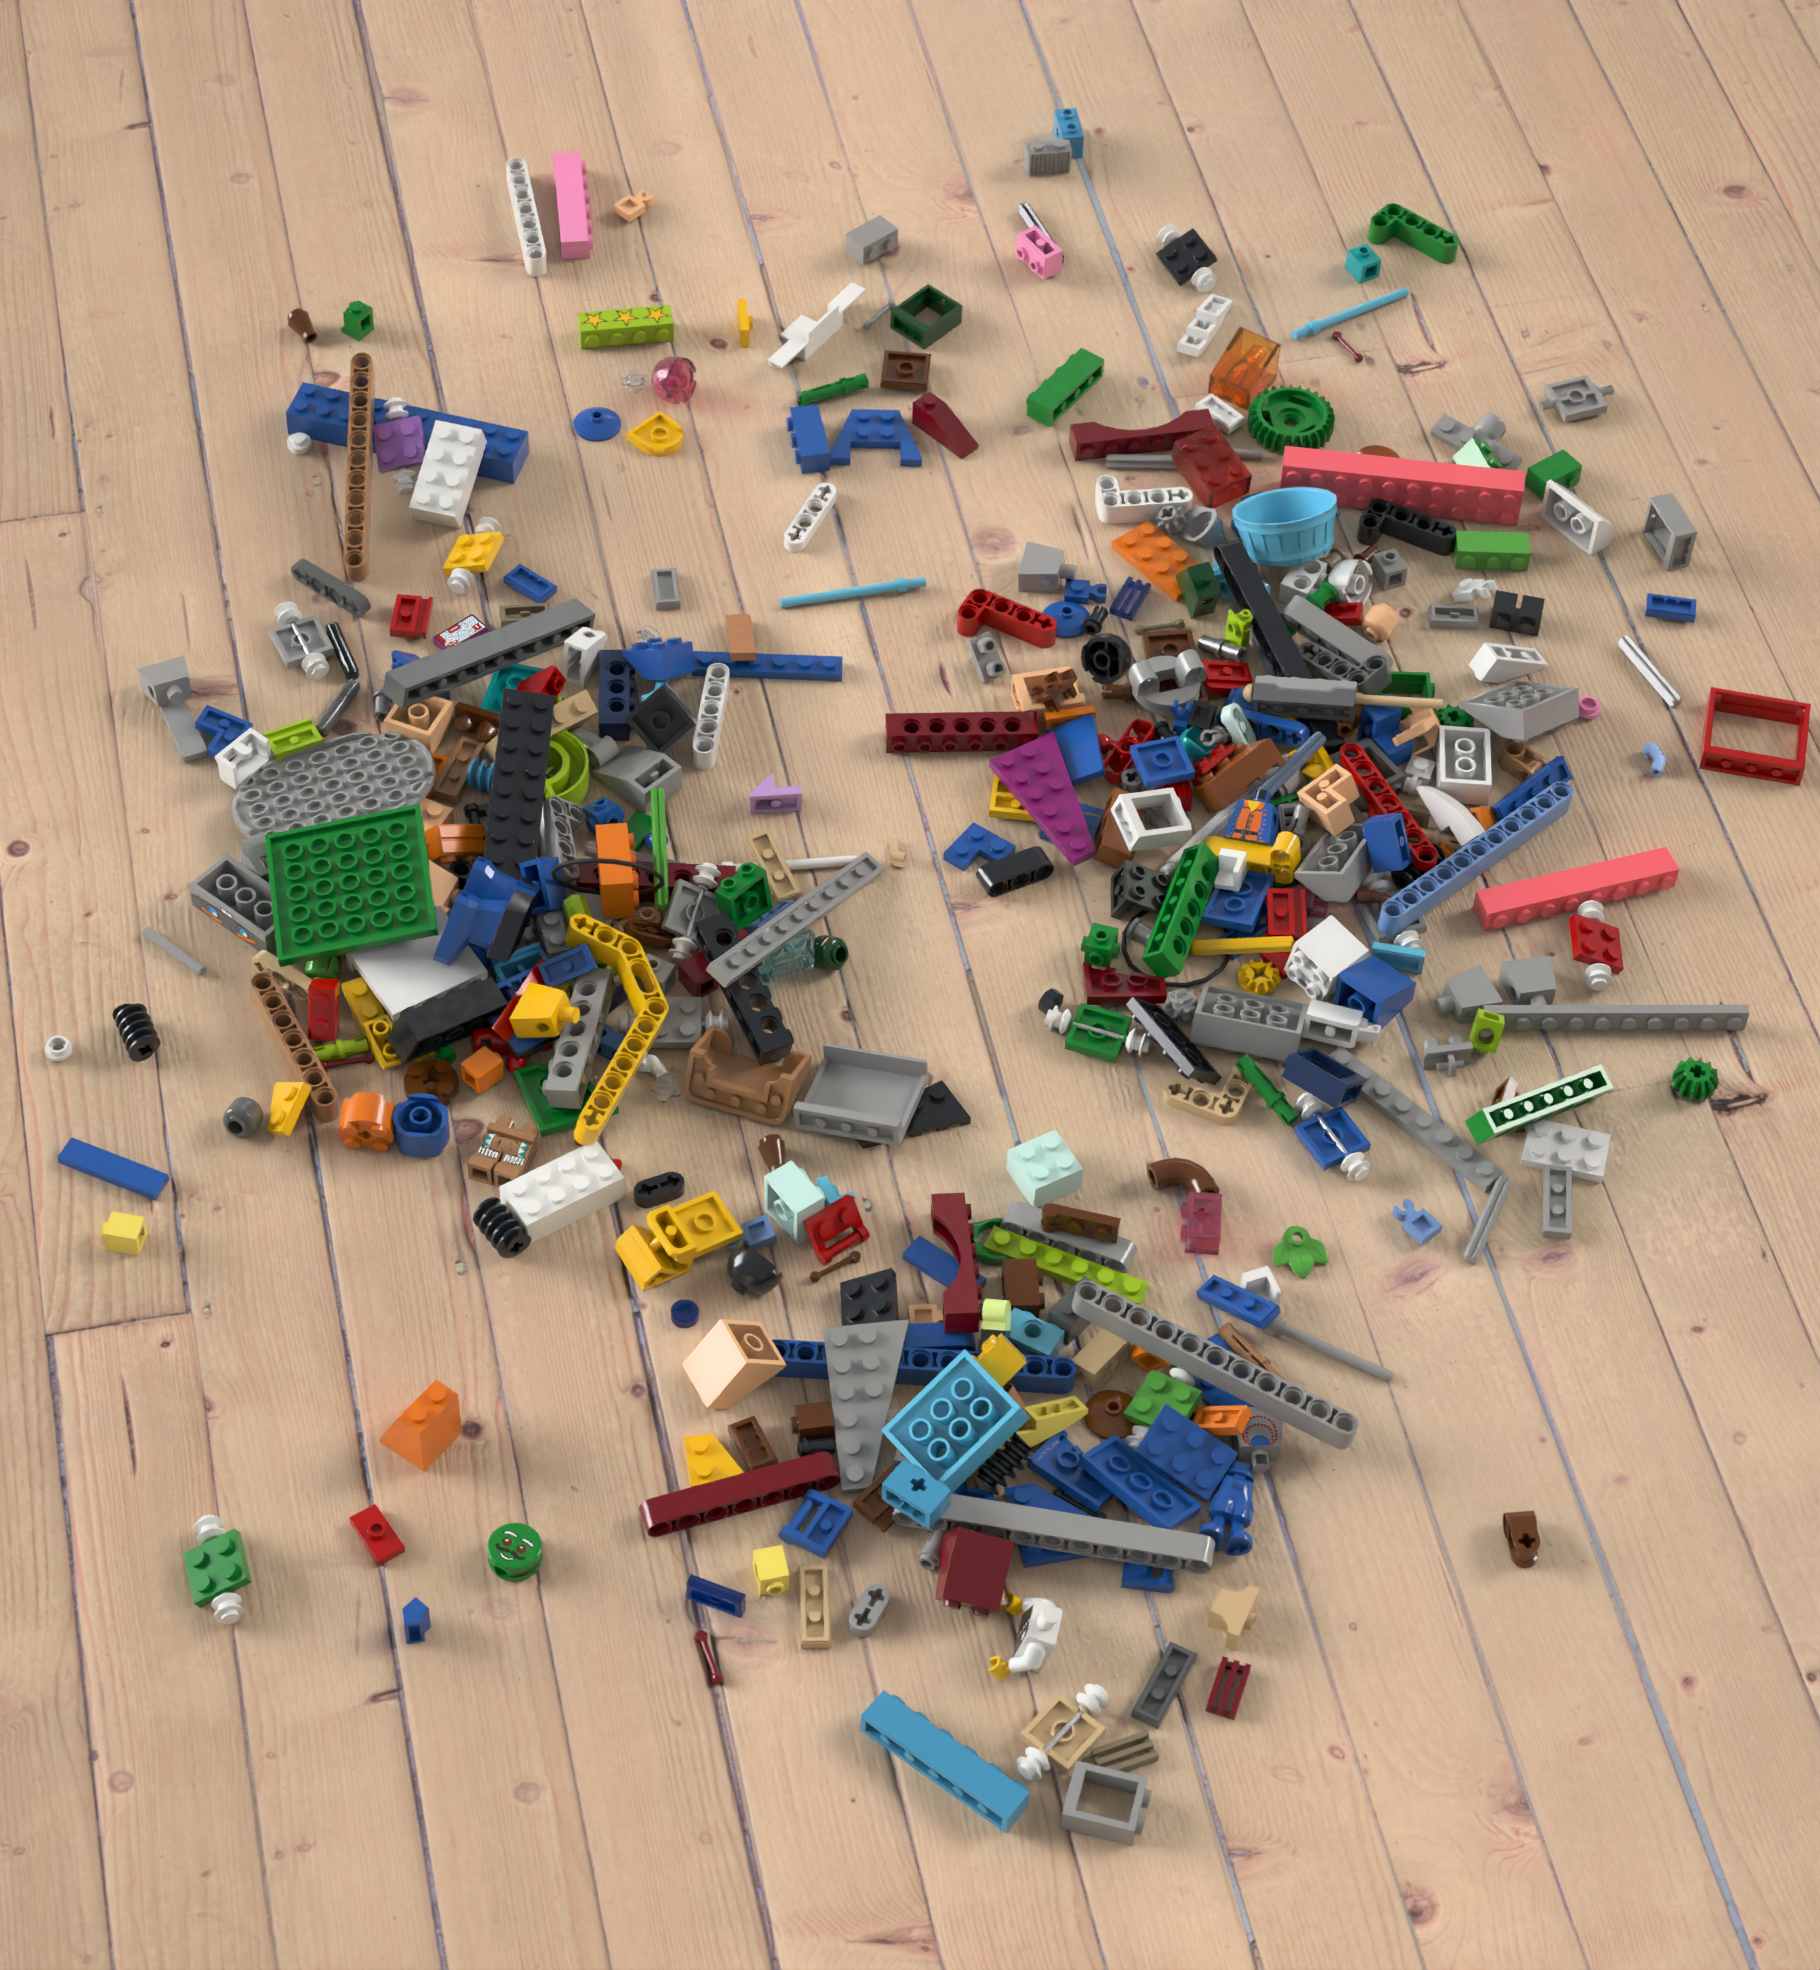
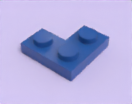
M206 705L195 722L196 729L215 736L208 746L206 754L212 758L250 727L253 729V723L209 705Z
M973 822L944 852L943 860L965 871L979 856L992 862L1014 854L1016 846Z

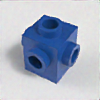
M605 797L582 808L586 814L585 822L587 828L591 833L596 834L595 825L624 823V812L621 806Z

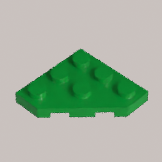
M537 1063L513 1071L515 1082L535 1125L538 1126L541 1138L575 1128L580 1113L596 1086L588 1083L581 1109L550 1108L547 1097L543 1096L542 1093L543 1081L547 1080L549 1075L548 1066ZM617 1105L616 1109L614 1110L612 1116H613V1115H616V1114H619V1107H618V1105Z

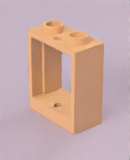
M1066 666L1012 675L1011 695L1017 711H1037L1038 726L1044 725V713L1049 711L1043 703L1032 705L1028 692L1035 686L1046 682L1044 678L1054 671L1061 674L1071 669V667ZM1078 678L1073 684L1077 696L1074 698L1070 696V699L1059 701L1061 710L1086 706L1084 694L1079 692Z

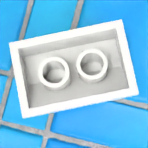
M1551 479L1547 481L1540 517L1590 556L1612 543L1615 526L1564 486Z

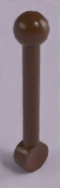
M852 1251L850 1257L822 1271L812 1272L810 1280L818 1282L822 1276L850 1262L858 1263L861 1260L860 1252Z

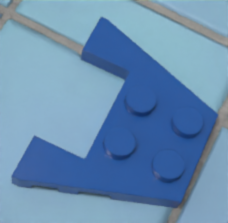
M852 409L830 453V465H850L851 448L900 449V466L922 467V456L899 410Z

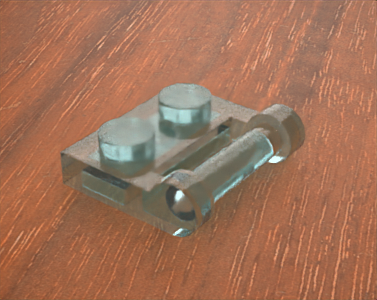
M811 929L803 931L763 960L760 977L764 984L773 982L774 978L799 970L808 971L814 968L815 934Z

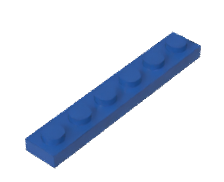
M693 651L696 671L692 672V676H706L707 669L711 664L722 663L729 668V677L842 681L843 656L756 653V660L731 661L730 652Z

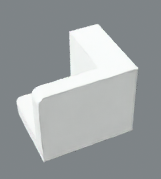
M1221 848L1219 852V872L1214 881V887L1239 892L1247 873V852Z
M1268 1266L1242 1273L1241 1288L1279 1305L1281 1290Z

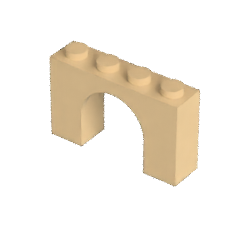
M586 689L554 705L551 736L564 730L570 732L582 726L598 712ZM498 735L484 746L492 762H495Z

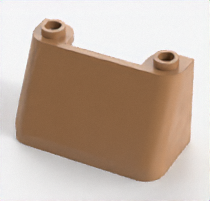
M710 1026L689 1052L684 1082L686 1097L694 1103L766 1124H782L788 1117L809 1071L812 1055L793 1051L786 1055L782 1066L771 1063L760 1066L757 1059L733 1053L734 1040L732 1036L723 1029Z

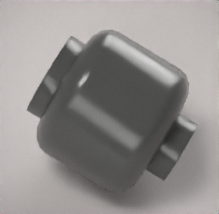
M237 1098L224 1112L223 1124L231 1135L241 1138L249 1137L262 1123L264 1117L263 1110L251 1098Z

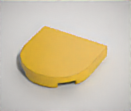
M658 411L627 432L626 440L646 454L667 456L681 448L683 432L682 427L663 412Z

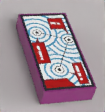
M471 614L434 636L433 642L441 650L487 633L488 627Z

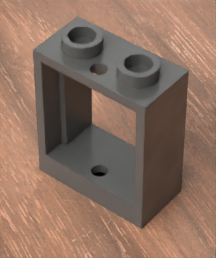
M1369 737L1357 742L1356 744L1363 748L1389 786L1399 796L1403 791L1405 775ZM1340 751L1329 756L1334 765L1338 764L1344 768L1339 761ZM1350 752L1345 754V756L1349 758L1357 757L1355 753ZM1372 786L1369 788L1373 792L1382 791V789L1377 786ZM1357 787L1360 797L1352 803L1363 812L1367 810L1369 802Z

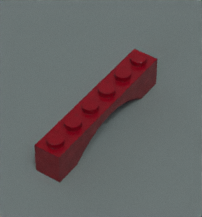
M1209 408L1185 411L1169 423L1148 429L1127 430L1104 426L1096 422L1070 424L1069 443L1075 461L1106 458L1108 454L1133 455L1190 448V446H1210L1214 443L1215 425Z
M965 1193L931 1194L933 1234L951 1249L959 1266L957 1276L950 1287L943 1293L942 1315L945 1334L979 1332V1321L983 1320V1303H978V1300H982L981 1283H976V1280H979V1264L973 1263V1260L977 1259L976 1243H971V1240H974L973 1223H968V1220L972 1219L971 1204H966Z

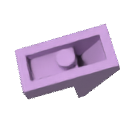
M770 774L750 793V814L802 811L801 786L775 788L774 774Z

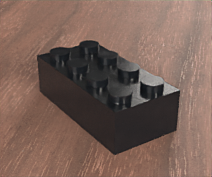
M492 977L483 981L481 978L470 982L466 988L461 990L458 987L448 991L444 997L439 999L432 997L426 1000L422 1006L417 1008L410 1006L400 1012L399 1019L392 1025V1030L386 1038L403 1065L442 1047L470 1037L472 1031L476 1028L491 1027L486 1019L503 1011L508 1003Z

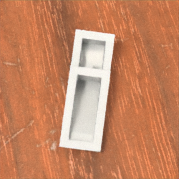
M1419 786L1416 788L1441 831L1453 832L1461 847H1464L1485 832V829L1473 814L1453 797L1432 786Z

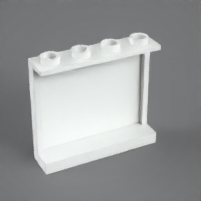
M440 905L435 907L439 935L346 954L348 967L351 971L358 970L391 1017L392 1024L399 1019L400 1012L410 1006L417 1008L432 997L439 999L454 988L458 987L461 990L478 978H481L482 981L488 978L486 968L469 945L451 966L433 960L448 920V916Z

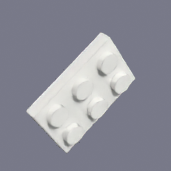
M1542 1120L1528 1126L1520 1166L1543 1170L1544 1164L1572 1167V1177L1602 1183L1611 1134Z

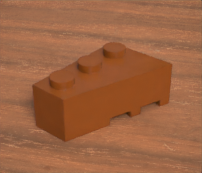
M1270 738L1249 744H1244L1243 742L1235 746L1236 749L1231 752V755L1217 763L1213 771H1209L1199 778L1200 782L1193 790L1209 814L1224 810L1249 791L1247 788L1255 780H1264L1267 777L1265 774L1267 770L1277 766L1281 767L1286 763Z

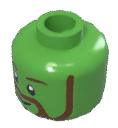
M337 955L308 961L305 967V975L311 979L338 980L342 959Z

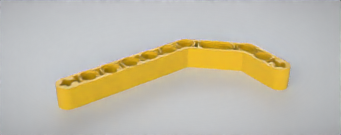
M575 914L570 919L565 934V942L572 948L588 943L594 959L615 968L637 1016L578 1118L574 1130V1138L579 1144L590 1146L598 1140L661 1031L669 1006L638 940L585 914ZM634 976L642 980L647 993L640 990Z

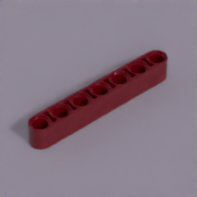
M823 1451L650 1498L641 1503L639 1511L647 1534L651 1537H659L804 1497L808 1489H814L818 1492L826 1491L837 1486L841 1479L831 1453Z

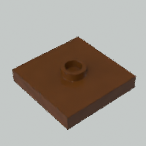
M885 350L881 388L927 392L931 354Z

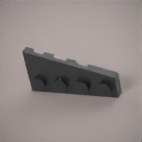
M941 1080L925 1088L904 1136H911L912 1138L921 1136L922 1132L936 1129L937 1132L947 1130L948 1126L959 1123L961 1126L968 1125L971 1122V1117ZM856 1139L863 1149L882 1145V1143Z

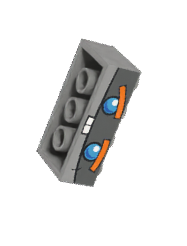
M226 854L189 884L191 901L194 907L257 951L265 950L273 954L277 950L270 884Z

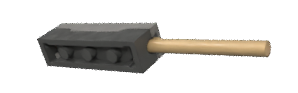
M1256 675L1255 684H1248L1243 690L1244 699L1247 702L1253 703V711L1280 717L1355 721L1357 704L1443 709L1444 699L1364 695L1358 693L1357 682L1324 680L1321 678L1305 679Z

